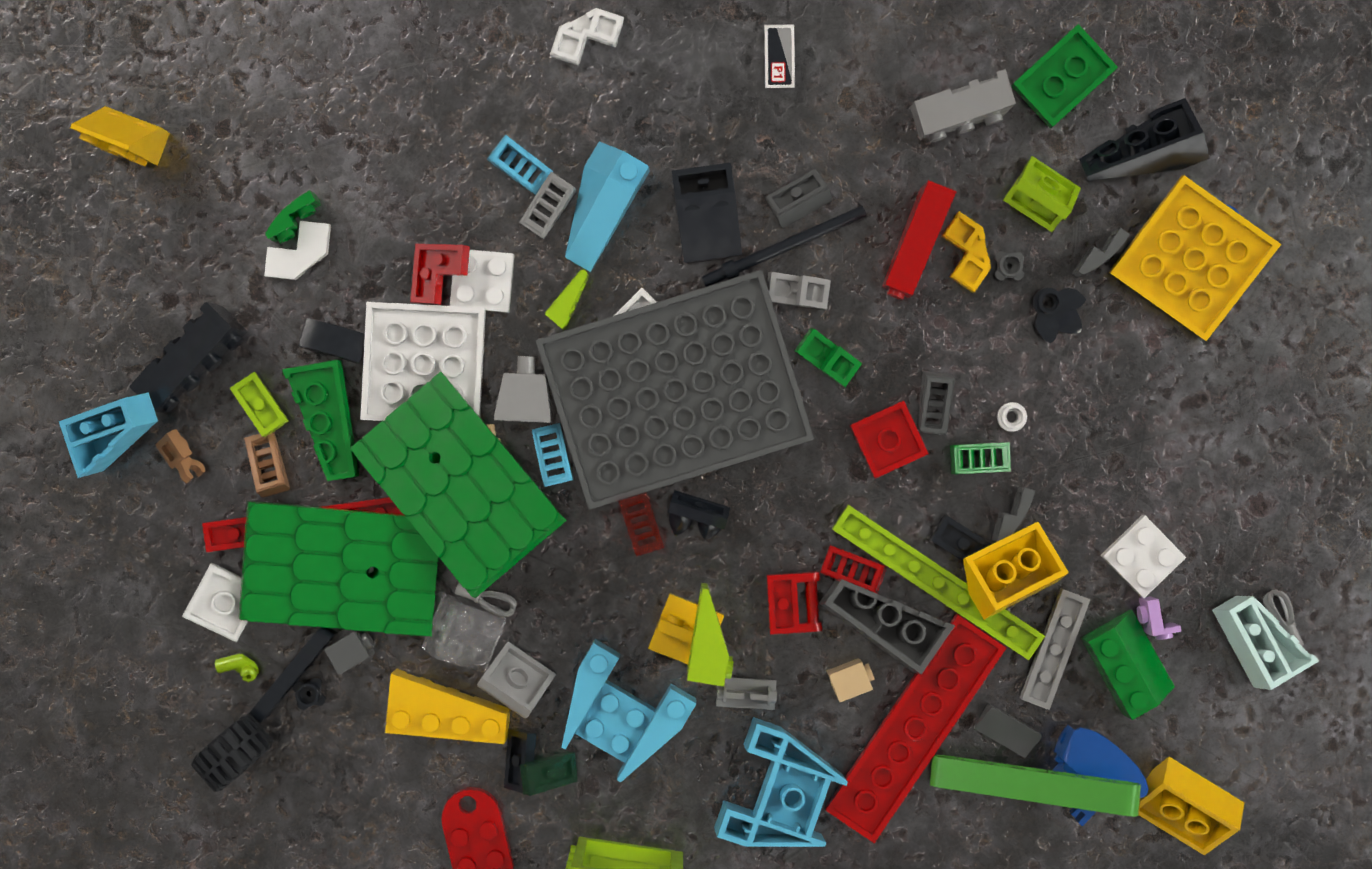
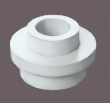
M1006 403L998 410L997 421L1000 427L1006 431H1018L1026 424L1027 413L1025 408L1018 403ZM1010 411L1016 414V420L1013 423L1007 420V414Z

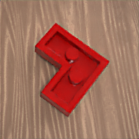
M415 244L410 302L441 305L443 276L468 275L470 246Z

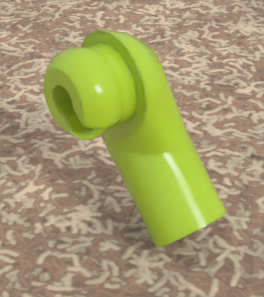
M241 653L215 660V668L218 673L235 670L243 677L242 680L246 682L255 680L259 672L256 662Z

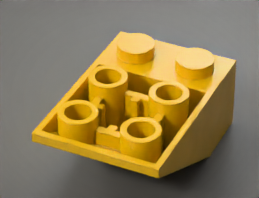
M106 106L72 123L70 127L80 133L79 139L107 153L124 157L146 167L147 162L158 166L170 135L168 131L159 126Z

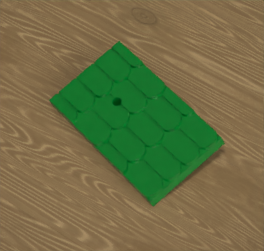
M441 371L388 415L384 421L382 420L362 437L363 439L350 448L374 480L382 487L434 553L473 598H477L567 521Z
M247 501L238 618L239 620L432 637L438 556L406 516L402 514ZM374 567L373 572L367 575L366 571L368 568Z

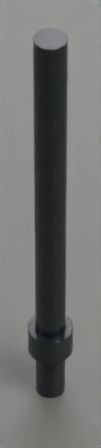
M861 205L735 262L730 260L721 264L722 268L701 276L705 287H708L726 278L730 280L738 277L739 272L866 217V212Z

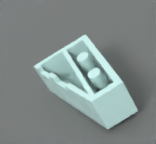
M1235 596L1212 610L1254 688L1272 690L1319 662L1313 654H1309L1299 644L1300 641L1294 635H1290L1280 626L1279 621L1253 596Z

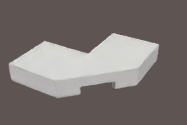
M595 8L578 19L559 26L550 56L579 66L587 38L616 47L624 23V17Z
M300 221L297 250L267 247L264 276L288 280H297L311 266L328 255L331 225Z

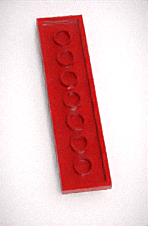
M955 614L950 622L955 627L922 674L915 673L846 775L847 786L840 784L825 806V810L873 843L876 842L1007 649L958 614Z

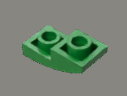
M309 190L287 205L270 224L265 233L267 238L273 242L279 241V243H284L296 236L294 232L299 230L296 218H307L316 212L315 208L322 205L317 195Z

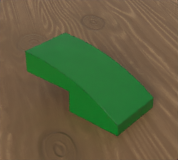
M814 328L809 329L794 350V352L843 387L847 386L862 365L859 360L842 347L835 345Z

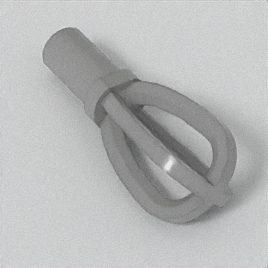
M458 583L455 590L456 595L479 603L484 609L497 616L509 617L515 612L517 603L510 595L494 591H484L477 598H473L460 583ZM483 597L506 601L511 606L510 610L505 611L486 602Z
M1277 589L1266 593L1263 598L1265 608L1279 621V625L1290 635H1294L1300 641L1299 644L1303 646V640L1294 621V610L1287 594ZM1276 595L1282 605L1286 622L1274 605L1273 597Z

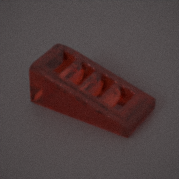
M644 492L619 500L618 502L636 557L664 548L648 493ZM644 503V509L629 513L628 507ZM645 514L648 515V520L632 524V518ZM651 525L652 531L636 535V529ZM652 536L655 537L656 542L639 546L638 541Z

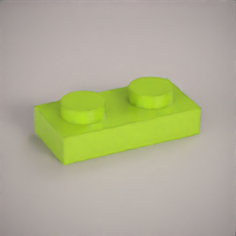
M256 372L251 373L230 387V390L262 437H267L289 422Z

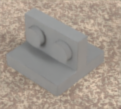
M507 642L481 677L477 687L526 719L556 674L510 642Z

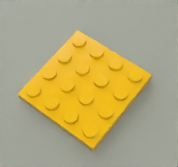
M1182 175L1109 273L1197 336L1207 341L1281 244L1188 177Z

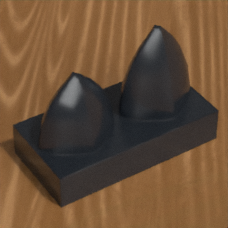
M674 490L668 509L671 530L674 536H678L686 531L693 521H698L700 534L704 540H707L719 533L721 529H725L730 507Z

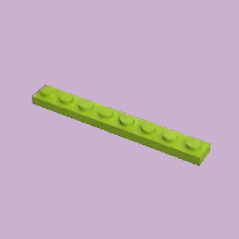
M850 505L846 506L832 527V530L1027 660H1030L1044 639L1045 635L1006 609L984 620L969 595L967 583Z

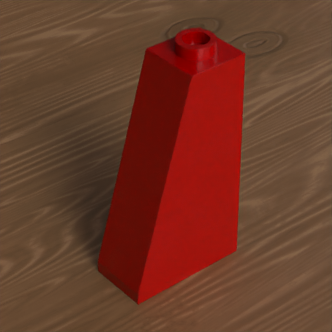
M929 180L921 187L882 285V288L888 290L887 295L899 300H903L904 296L907 298L913 296L957 191Z

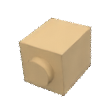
M859 658L826 671L839 702L873 690L870 681L875 679L868 663L863 665Z

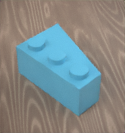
M149 393L119 399L58 422L77 477L81 478L102 472L158 422Z

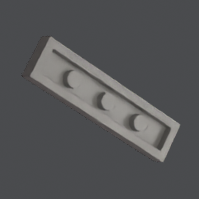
M1060 588L1043 633L1045 637L1038 646L1019 697L1021 700L1050 710L1091 599Z

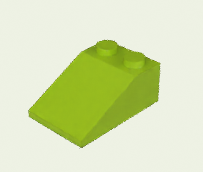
M701 583L687 667V681L724 687L725 678L731 679L733 656H729L708 584Z

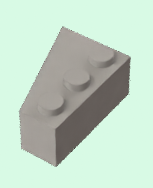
M1006 69L996 72L997 76L981 82L976 79L970 81L968 86L954 90L948 89L914 101L910 109L920 141L929 139V142L932 143L946 138V133L957 130L958 134H962L975 129L974 125L985 122L986 126L1001 122L1003 120L1002 116L1016 104Z

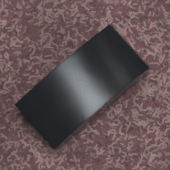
M306 318L298 347L357 364L360 362L364 349L365 334L334 324Z

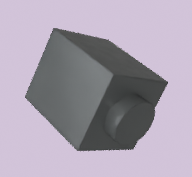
M354 631L327 647L324 651L340 675L375 653L373 650L375 644L366 631L364 633L362 631Z

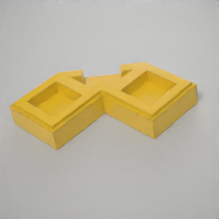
M958 211L941 236L965 252L949 277L970 292L975 293L991 269L985 243L984 228Z

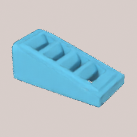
M507 135L503 136L487 158L490 163L534 195L538 193L550 172H553ZM509 147L512 151L503 162L499 158L506 148ZM518 154L522 158L512 169L509 165ZM528 161L532 165L522 177L518 173ZM538 168L541 170V173L531 184L528 182V179Z
M561 423L532 429L544 487L574 480ZM556 433V439L541 442L540 436ZM559 444L560 450L548 453L543 452L544 447ZM557 456L562 457L561 462L546 464L545 459ZM564 467L565 473L549 476V470Z

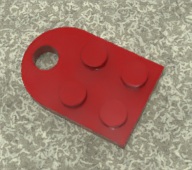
M476 787L464 788L454 793L445 804L441 818L452 869H514L515 866L501 808L496 798L488 791ZM465 796L474 798L476 808L472 811L464 810L460 804L461 798Z

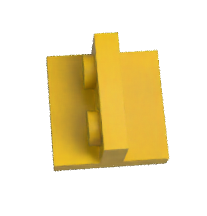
M669 593L648 649L688 664L698 604ZM716 611L721 625L724 614Z

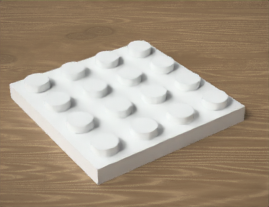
M366 302L360 420L384 421L388 415L407 401L427 382H430L440 371L480 417L486 319L485 308Z

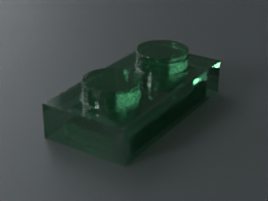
M566 751L520 765L523 795L532 796L578 782L575 752Z

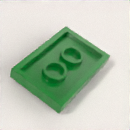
M1078 24L1018 78L1011 87L1051 129L1113 73L1118 66Z

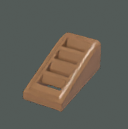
M275 432L265 438L260 433L245 437L244 440L256 493L261 497H268L290 490ZM265 443L270 444L268 448L255 451V446ZM272 454L273 458L260 462L258 461V458ZM275 466V470L262 474L261 470ZM276 478L278 479V480H275V481H271V482L265 483V481H269V480L276 479Z

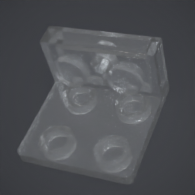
M443 593L433 618L432 637L426 636L422 648L434 659L485 672L506 623V618L465 605L454 596Z

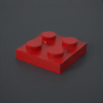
M904 400L849 425L874 479L929 454Z

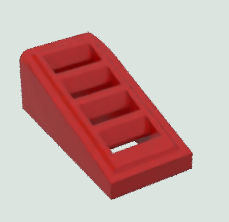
M830 545L820 573L838 580L843 579L878 594L887 566ZM838 554L842 558L837 572L831 570ZM848 559H852L853 563L848 576H845L843 572ZM862 563L865 565L858 581L854 578L859 564ZM871 567H873L876 569V571L874 573L871 584L868 585L866 584V580L868 578Z

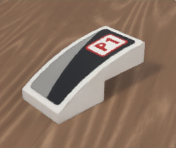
M794 24L764 25L765 88H795Z

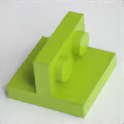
M1031 156L1021 175L1007 192L1003 201L1050 232H1053L1062 219L1066 220L1072 212L1081 187Z

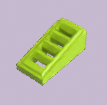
M584 269L577 273L545 312V315L563 330L567 327L588 281L589 274Z

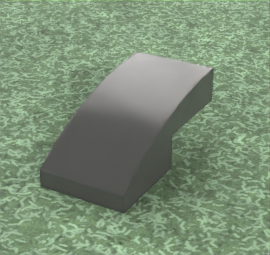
M1122 228L1113 231L1101 250L1094 246L1085 252L1071 275L1077 278L1101 266L1120 249L1130 236V233Z
M1018 487L1011 514L999 512L991 540L998 542L1014 533L1027 514L1036 490Z

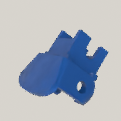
M1067 725L1063 729L1054 750L1057 754L1054 759L1058 764L1052 769L1053 771L1141 784L1140 798L1147 796L1149 788L1146 778L1139 767L1114 743L1088 728L1079 727L1073 729ZM1072 808L1069 811L1081 826H1084L1096 813V811Z

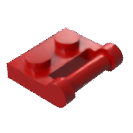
M819 572L767 574L770 635L823 631L822 621H819L817 581H820ZM805 582L807 622L799 623L797 583Z

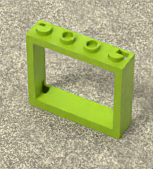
M579 837L577 846L571 845L565 869H683V852Z

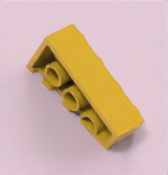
M396 669L390 676L385 733L505 744L508 739L511 709Z

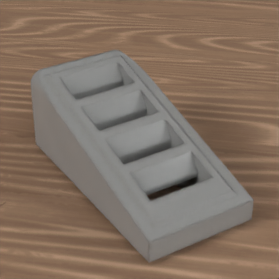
M550 172L519 223L542 239H545L576 193V188L553 172ZM554 185L565 192V194L561 197L552 191L551 187ZM548 195L557 201L558 205L554 207L545 201L544 197ZM539 205L552 213L550 218L537 210ZM532 215L546 223L545 226L542 228L530 219Z

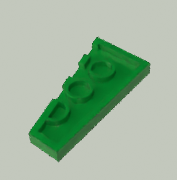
M333 360L282 369L285 379L289 380L293 390L291 393L294 401L299 405L304 417L303 423L305 428L310 432L314 441L313 447L327 481L358 477L357 457L350 450L354 445V437L342 361Z

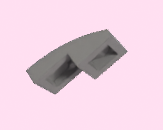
M768 272L767 288L772 303L827 309L831 280L804 275L795 276Z

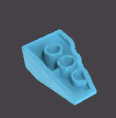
M600 141L598 142L584 166L565 255L566 259L591 273L648 176L650 170L647 164L620 149Z

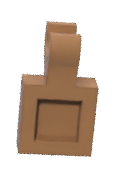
M177 429L166 433L155 445L170 468H177L180 478L185 483L190 482L194 478L189 469L193 470L198 477L206 472L204 465L200 461L189 457L192 452L189 449L188 442L181 437Z

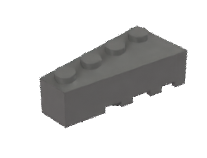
M843 579L835 580L819 602L821 606L916 674L924 672L955 627L953 624L941 621L931 615L880 596Z

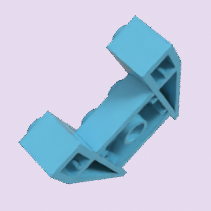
M595 639L578 668L561 748H567L574 734L580 736L624 762L617 776V781L622 782L683 728L696 706V698L670 684L657 708H654L607 680L619 660L620 653Z
M753 717L743 745L747 752L769 759L771 762L754 810L725 800L723 801L714 826L716 836L745 847H825L827 842L822 834L814 831L831 781L847 786L848 781L842 773L781 726Z

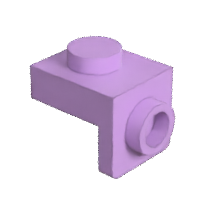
M1151 596L1139 598L1140 606H1137V617L1140 624H1143L1146 634L1155 636L1156 640L1173 638V633L1181 632V625L1176 623L1163 624L1159 599Z

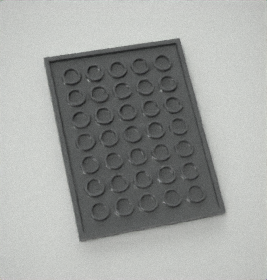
M762 270L535 340L589 510L814 440Z

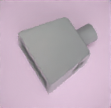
M518 356L517 373L503 374L494 420L553 423L548 379L546 375L535 374V357Z

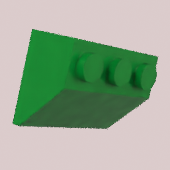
M1128 610L1080 637L1121 713L1129 719L1134 720L1157 707L1174 689L1175 686L1133 610Z

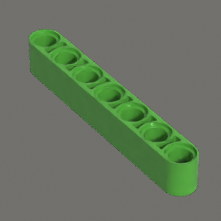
M935 754L932 758L930 785L934 787L1122 816H1139L1141 784L949 755Z

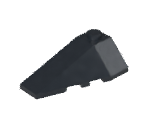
M1186 98L1154 110L1148 114L1149 119L1139 126L1134 124L1125 129L1126 134L1116 141L1108 140L1080 158L1079 160L1087 180L1093 181L1181 170L1210 159L1204 132Z

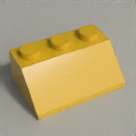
M1039 522L963 559L969 595L984 620L1057 583L1069 573Z
M1167 757L1152 769L1146 779L1149 788L1147 796L1140 798L1139 816L1203 855H1206L1240 831L1244 809L1243 801L1171 757Z

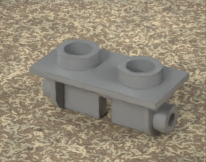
M725 678L724 687L717 686L716 706L775 710L777 680Z

